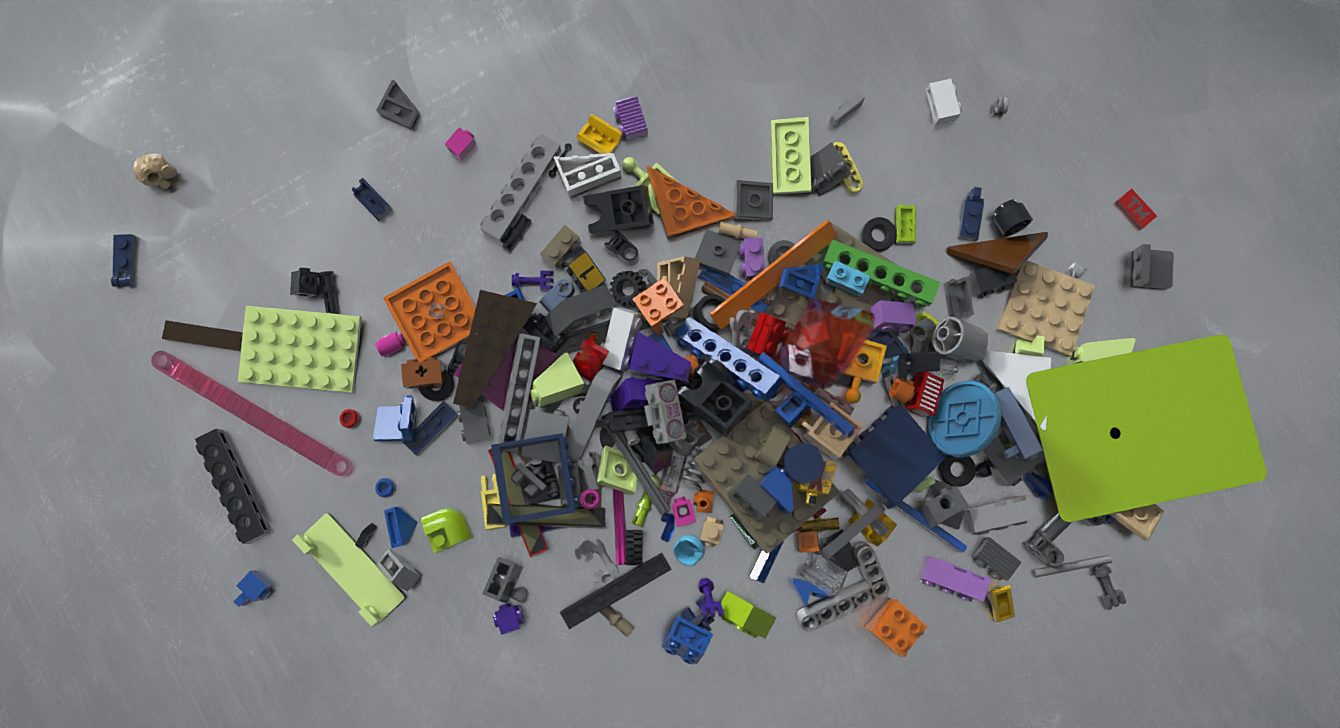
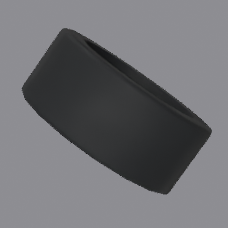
M716 294L704 296L694 307V320L712 332L721 330L716 324L709 323L704 319L702 308L708 303L719 306L725 299Z

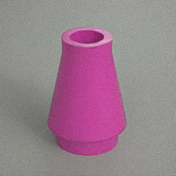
M587 489L581 494L580 502L583 507L593 509L599 504L600 496L595 490ZM587 496L592 497L591 503L586 502Z

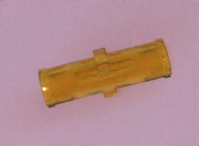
M819 517L816 520H807L802 524L800 533L813 531L822 533V531L840 530L839 518L821 519Z

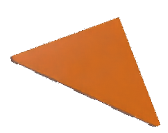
M651 166L646 167L667 237L735 217L734 212L727 210L720 204L678 183Z

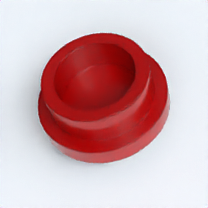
M346 409L340 414L339 420L343 427L354 428L359 422V415L355 410Z

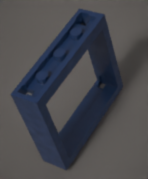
M563 433L491 445L503 524L575 512V508H578L577 496L572 495V488H575L574 476H569L568 469L572 468L571 458L566 457L565 449H569L567 437L563 438ZM558 441L568 508L511 517L501 450Z

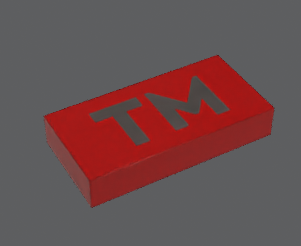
M1132 188L1116 201L1140 229L1146 227L1157 217Z

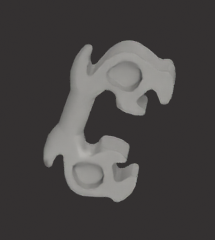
M740 310L736 318L731 317L729 321L732 330L731 344L750 357L756 356V352L747 348L751 339H744L743 343L740 344L739 330L742 326L746 329L753 328L754 325L751 324L752 319L757 321L758 314L754 310Z
M597 540L598 546L591 541H584L578 549H575V556L577 559H580L581 554L585 555V562L593 558V553H597L606 566V572L602 570L596 572L594 576L599 577V583L593 582L594 587L600 589L614 580L613 570L619 574V568L608 556L602 541Z

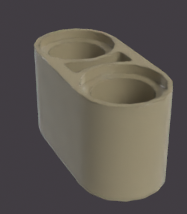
M772 426L758 449L755 458L774 468L783 454L790 436Z

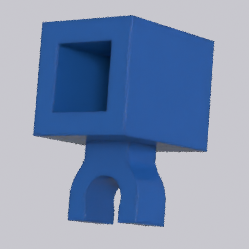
M249 571L237 584L242 593L233 602L240 607L241 605L244 606L249 599L253 602L263 601L271 593L269 590L273 585L258 571Z

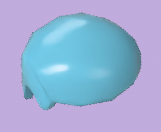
M693 535L682 536L673 547L677 560L688 566H694L705 554L704 544Z

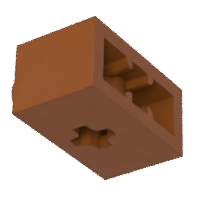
M437 357L426 358V361L418 362V359L407 360V363L401 364L403 387L406 389L445 385L444 363L440 359L438 360ZM423 369L427 371V373H424V376L419 374V372H423Z

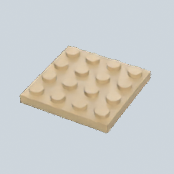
M1027 260L1018 270L1016 275L1018 282L1013 285L997 330L1028 342H1033L1037 335L1044 336V348L1070 357L1079 336L1095 285Z

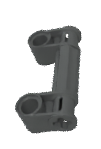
M1058 512L1037 532V535L1030 542L1027 541L1025 543L1026 547L1046 566H1060L1064 562V554L1053 541L1072 522L1062 520ZM1097 516L1096 522H1093L1091 518L1083 519L1082 521L1087 526H1099L1105 522L1106 516ZM1052 552L1056 555L1054 563L1049 560V555Z

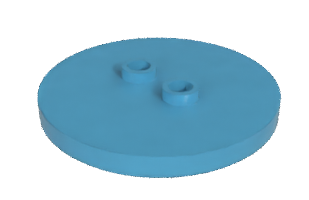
M961 381L949 386L940 395L935 416L928 417V431L931 440L939 450L953 457H969L979 453L991 443L998 432L1001 423L1000 402L991 389L976 381Z

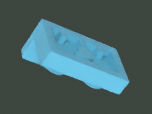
M835 261L825 282L860 298L870 276Z

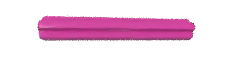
M613 489L616 564L626 565L624 492Z

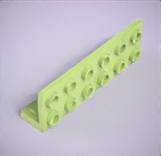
M325 513L304 534H297L292 539L304 554H311L361 608L359 614L371 627L378 625L405 599L404 594L385 576L362 549L355 546L354 540L328 513Z

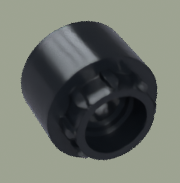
M1015 199L1008 200L995 209L994 215L996 217L994 221L1004 237L1020 232L1033 221L1025 205L1022 202L1018 203Z

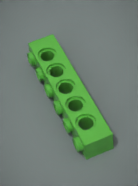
M833 239L822 263L829 271L835 261L840 262L841 257H846L849 260L847 266L858 271V264H863L866 266L867 271L862 273L870 276L867 286L875 285L882 292H893L897 294L898 298L913 300L920 307H929L933 303L941 283ZM876 271L883 272L884 279L877 278ZM894 278H899L902 281V286L895 285ZM912 285H917L920 288V293H914Z

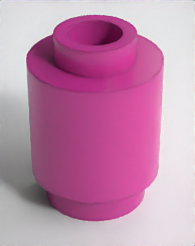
M395 331L380 338L375 345L381 356H389L404 349L403 344L406 342L403 335Z

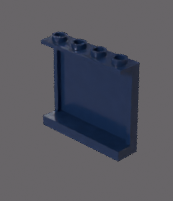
M901 404L896 407L890 406L883 412L885 416L882 419L878 417L871 423L872 428L870 430L865 429L858 435L860 439L857 442L852 441L847 447V451L842 455L843 457L849 455L887 499L883 504L888 510L898 506L946 458L943 452L937 448L936 444Z

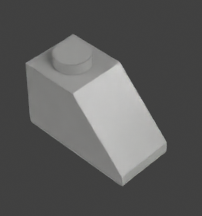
M387 549L376 563L393 584L407 592L420 577L412 566L390 549Z

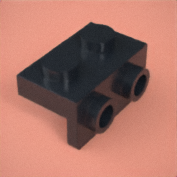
M843 529L821 540L823 543L821 546L822 550L844 532ZM850 542L831 556L833 560L831 566L836 574L845 575L848 571L859 566Z

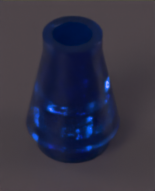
M1035 472L1029 474L1025 479L1038 497L1046 499L1053 491L1052 483Z

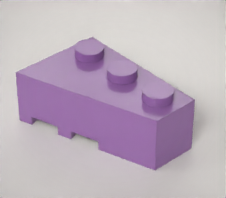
M932 556L926 557L919 577L924 579V584L934 588L935 585L943 587L942 591L952 595L954 592L961 594V599L972 602L973 599L984 602L992 580Z

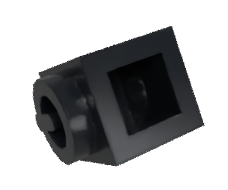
M299 268L298 271L291 272L290 295L302 297L317 295L318 273L311 272L310 268Z

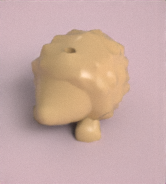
M143 155L138 157L133 164L135 178L145 186L153 185L157 187L160 185L163 189H167L170 186L167 180L178 173L177 169L165 161L163 155Z

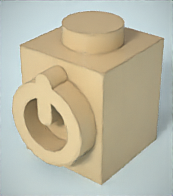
M707 516L700 535V540H704V545L714 547L715 544L720 543L724 528L723 520Z

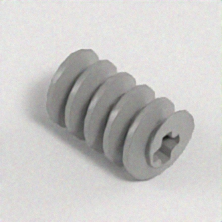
M695 446L694 449L698 454L692 453L691 456L695 458L705 449ZM688 460L692 467H685L684 470L688 475H681L685 480L682 483L701 491L702 487L698 483H705V480L702 478L704 475L693 461Z

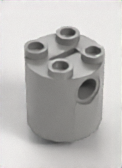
M947 317L939 322L935 328L933 345L940 354L963 363L972 364L986 357L988 333L980 327L956 317Z

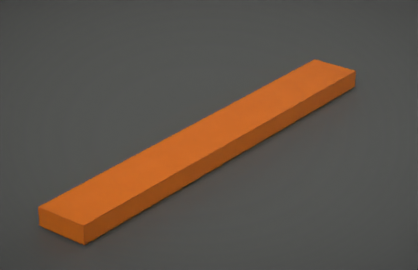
M826 220L711 311L709 314L718 328L722 330L729 324L731 317L735 319L740 310H747L780 283L783 269L802 266L827 246L832 239L837 238L838 235L830 221Z

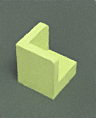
M1037 335L1033 342L1017 340L1015 354L1041 357L1044 354V336Z

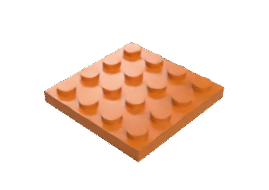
M450 261L383 297L418 362L426 361V358L435 357L469 338L476 306Z

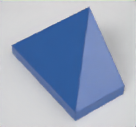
M398 506L384 510L391 547L396 548L406 545L418 522Z

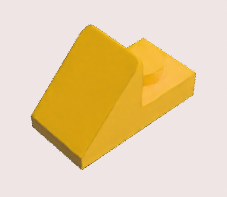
M1009 585L987 592L986 596L991 602L993 618L996 623L1015 617L1011 587Z

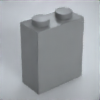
M535 406L530 408L524 439L563 433L564 438L569 416L565 415V411L554 409V412L546 411V407ZM558 441L522 447L521 456L560 463Z

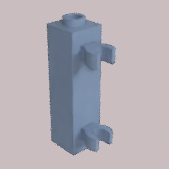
M1007 387L995 393L1001 406V425L1012 444V447L1002 451L1004 458H1010L1017 454L1020 460L1027 459V461L1038 457L1037 453L1042 451V448L1010 388Z

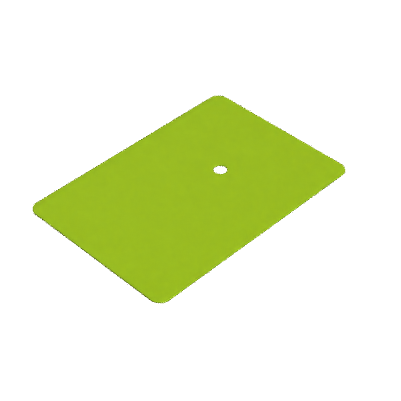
M1215 335L1032 372L1026 378V385L1059 515L1066 522L1263 481L1267 476L1265 462L1232 344L1225 335ZM1047 415L1046 430H1042L1040 426ZM1112 428L1120 430L1121 435L1118 439H1113L1110 436Z

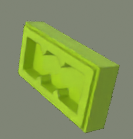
M916 205L896 206V243H916Z

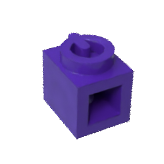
M510 603L498 606L499 610L494 612L493 621L495 627H499L501 635L522 628V624H525L519 605L510 606Z

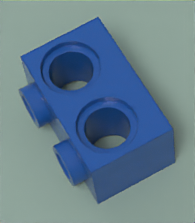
M801 382L802 385H804L808 390H810L814 395H816L810 388H808L803 382ZM791 392L776 408L775 412L792 428L810 407Z

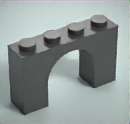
M1024 412L1023 414L1035 432L1042 448L1037 424ZM997 437L985 449L979 452L1004 486L1017 485L1022 481L1021 477L1025 473L1031 474L1037 469L1036 465L1041 461L1042 463L1046 462L1043 448L1042 451L1037 453L1038 457L1027 461V459L1020 460L1013 456L1005 459L1002 451L1006 450V448Z

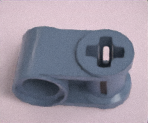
M562 279L541 298L539 303L550 312L562 300L572 297L575 288L570 281ZM562 286H566L569 291L567 293L563 291Z

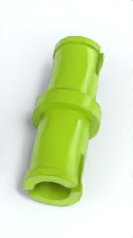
M645 490L640 503L638 502L636 505L638 508L631 522L640 527L644 526L647 514L652 509L650 507L652 500Z

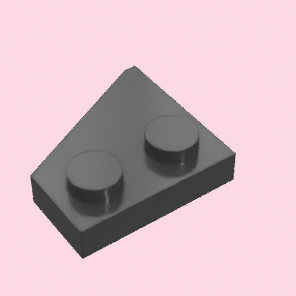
M392 79L376 111L411 128L419 111L396 81Z

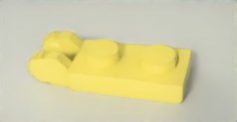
M493 474L492 477L493 490H488L487 478L485 475L481 476V498L486 530L506 527V525H486L487 504H500L496 474Z

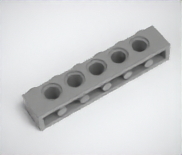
M542 134L533 140L531 150L528 154L525 153L521 159L522 164L513 171L509 184H505L502 188V195L499 200L493 202L490 208L491 212L482 219L480 229L483 233L503 243L510 232L509 229L514 226L555 162L554 157H558L562 151L558 143ZM537 154L545 155L541 160L535 159ZM528 169L535 170L532 175H525ZM522 184L525 186L522 191L515 190L517 185ZM508 200H513V201H514V205H513V206H511V207H506V206H505V204H506V202H507ZM498 216H504V220L501 223L495 222Z
M519 333L497 444L517 441L521 438L540 337ZM518 448L506 449L502 451L518 453Z

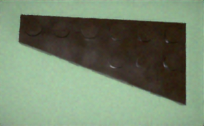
M480 290L453 404L473 408L537 303Z

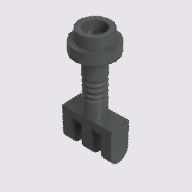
M1107 564L1097 566L1095 574L1097 577H1101L1107 591V595L1102 597L1106 609H1112L1110 601L1114 607H1118L1119 602L1117 598H1119L1121 604H1125L1126 599L1123 591H1115L1109 577V574L1112 572L1111 568Z

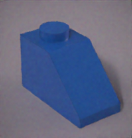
M774 468L761 480L759 485L777 501L775 504L777 508L784 514L791 513L793 511L791 480L787 478L788 475L783 469Z

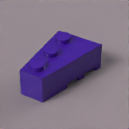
M637 332L629 368L630 372L687 384L691 362L642 333Z
M626 378L609 396L612 412L644 408V406L649 405L645 396V385L669 380Z

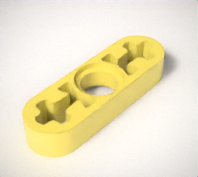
M841 142L833 143L835 148L842 150L840 156L845 163L851 166L852 173L849 176L854 173L852 180L854 183L858 182L855 189L854 186L850 187L852 182L850 177L848 179L844 178L842 180L844 187L849 193L856 194L863 187V180L846 146Z

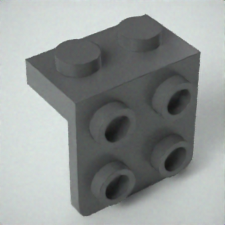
M1142 244L1137 247L1133 255V286L1170 289L1173 286V252L1151 250V245Z

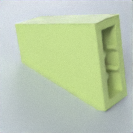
M1127 338L1084 343L1077 347L1075 351V364L1131 353L1136 339Z
M568 352L559 357L533 381L530 395L532 400L536 401L538 407L572 397L582 392L584 382Z

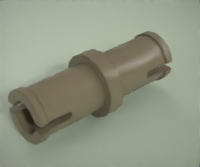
M611 606L600 611L610 622V625L612 627L615 626L626 638L634 630L635 627L629 624L622 617V614L620 612L617 613Z

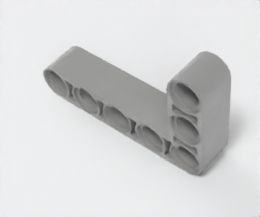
M605 365L594 378L567 438L569 449H565L566 457H570L571 462L578 463V460H581L595 430V420L600 419L609 396L619 385L624 372Z
M861 541L853 548L854 556L864 580L798 610L796 619L804 631H814L888 596L890 591L888 582L875 551L868 543ZM868 550L866 555L861 556L863 551ZM875 567L871 573H868L869 569ZM881 584V587L875 590L876 586ZM864 592L861 597L857 598L860 593ZM842 601H846L844 605L839 606ZM828 609L825 614H821L823 610ZM810 617L809 621L803 622L805 618Z

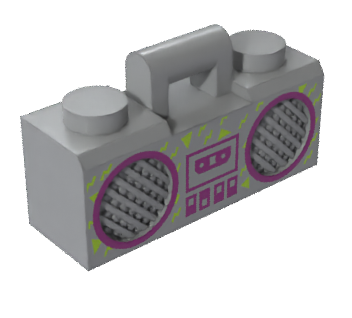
M675 380L645 385V396L649 405L644 406L648 426L653 425V436L656 439V443H667L686 438Z

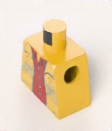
M824 461L823 471L815 481L804 484L796 482V490L806 493L805 504L817 505L818 495L823 496L829 493L837 463Z

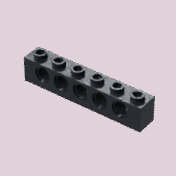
M216 428L195 438L197 443L196 449L205 460L203 464L213 478L211 480L212 485L221 495L219 497L220 502L229 513L227 515L229 522L232 525L234 524L236 528L235 535L238 541L242 542V544H250L270 534L224 431ZM214 448L218 449V454L216 457H213L212 451ZM222 465H225L226 472L222 475L220 468ZM232 482L234 489L232 492H229L228 485ZM240 499L242 507L238 510L236 502ZM246 517L250 519V524L248 527H245L244 525V519Z

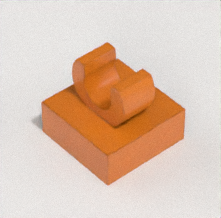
M818 531L797 533L799 553L820 551Z

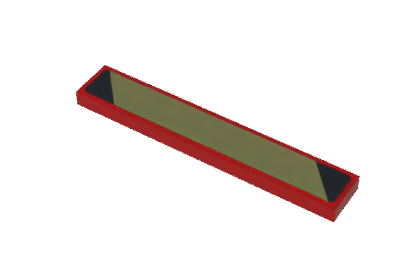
M489 449L488 452L494 464L492 449ZM501 450L509 504L525 505L520 485L517 486L510 480L516 467L511 453ZM518 526L530 558L549 550L540 526Z

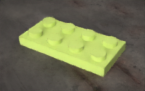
M809 117L771 120L774 195L812 192Z

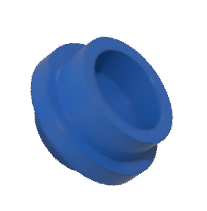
M388 478L380 479L376 483L375 491L380 497H390L395 491V484Z

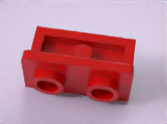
M593 334L589 340L585 338L580 347L583 350L582 353L577 352L572 361L575 363L574 366L579 375L590 381L594 379L609 353L608 350L593 342L595 338Z

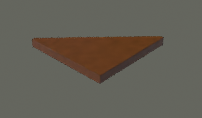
M1048 232L949 246L947 253L1015 274L1048 238Z

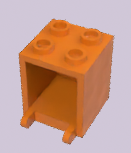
M889 597L864 626L882 644L902 658L907 655L909 649L924 634L928 627L899 601Z

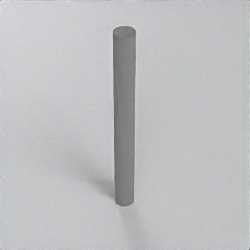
M1108 555L1062 564L1060 566L1033 570L1035 578L1109 564L1112 563V558Z

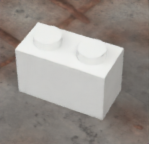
M952 79L929 83L926 93L935 125L957 120L962 112V106L957 101V88L952 83Z

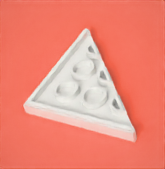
M986 350V357L982 361L987 369L1001 382L1004 388H1010L1021 408L1036 423L1026 385V378L1032 372L1051 369V358ZM1047 415L1040 426L1042 430H1046Z

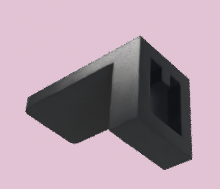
M905 352L899 354V379H907L908 372L940 371L939 352Z

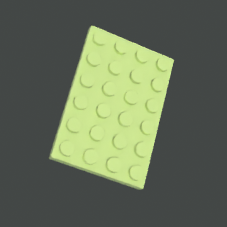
M246 306L238 382L354 393L362 317Z

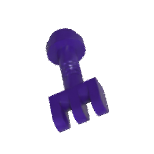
M540 271V277L534 278L519 277V273H515V275H512V286L519 288V284L534 283L540 284V291H550L553 286H546V283H553V278H546V276H553V271Z
M708 578L702 579L698 587L699 591L704 593L706 604H701L703 619L708 617L707 611H710L711 617H715V610L718 611L719 616H723L721 602H714L711 592L714 590L713 582Z

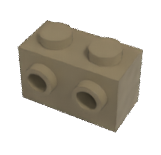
M564 225L540 253L542 259L557 270L565 264L562 260L580 246V237Z

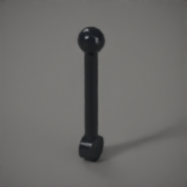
M570 143L565 144V150L560 157H565L567 152L571 151L572 145ZM556 165L554 166L553 170L549 171L550 177H554L556 175Z

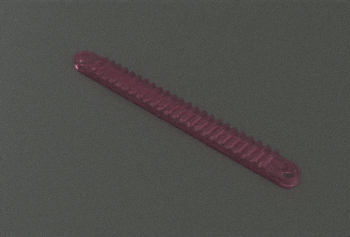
M157 351L153 354L151 363L153 367L332 474L346 476L351 472L352 464L350 460L328 446L303 433L301 430L174 355L165 351ZM165 355L167 363L160 366L158 359ZM340 461L346 464V469L343 472H338L336 469V465Z

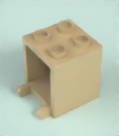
M831 402L827 405L854 427V434L850 438L845 437L820 415L811 426L805 421L802 423V426L808 430L803 437L831 459L835 460L841 457L863 425Z

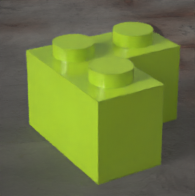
M729 591L726 592L721 602L723 621L731 625L733 622L736 623L735 628L744 633L746 632L754 638L760 636L766 639L776 617Z

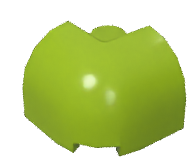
M444 508L421 518L424 533L429 539L434 554L474 538L468 520L457 509Z

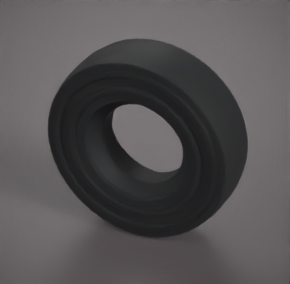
M873 218L863 227V242L875 251H885L895 242L896 228L886 218ZM877 227L883 228L886 232V238L883 241H876L872 237L873 229Z
M444 369L445 385H442L440 390L432 391L429 387L418 388L423 397L431 401H440L451 393L453 379L447 373V370ZM424 370L420 375L424 376V373H427V371Z
M947 455L941 462L940 473L947 484L954 487H962L973 480L976 474V466L970 456L953 457ZM954 462H961L965 467V473L961 477H956L951 473V465Z

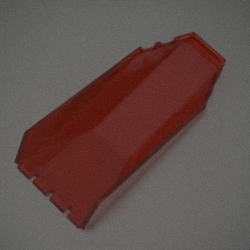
M810 298L772 360L800 383L803 382L814 393L831 388L833 382L829 379L832 378L837 381L840 375L836 374V372L845 373L872 332L875 314L870 311Z

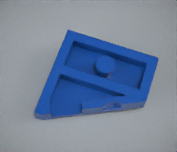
M823 264L783 269L779 288L809 300L815 299Z

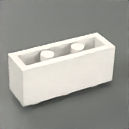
M625 308L613 309L604 348L609 353L603 365L618 370L629 369L637 332L642 325L641 313Z

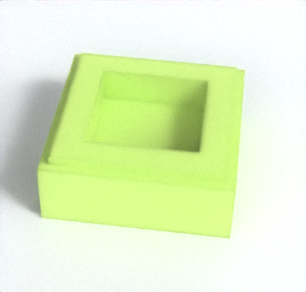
M932 476L925 478L914 491L919 493L935 484V480Z

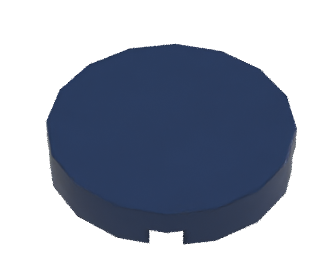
M801 443L795 445L787 451L784 457L785 472L791 480L797 483L804 484L815 481L821 475L824 468V460L821 453L810 444Z

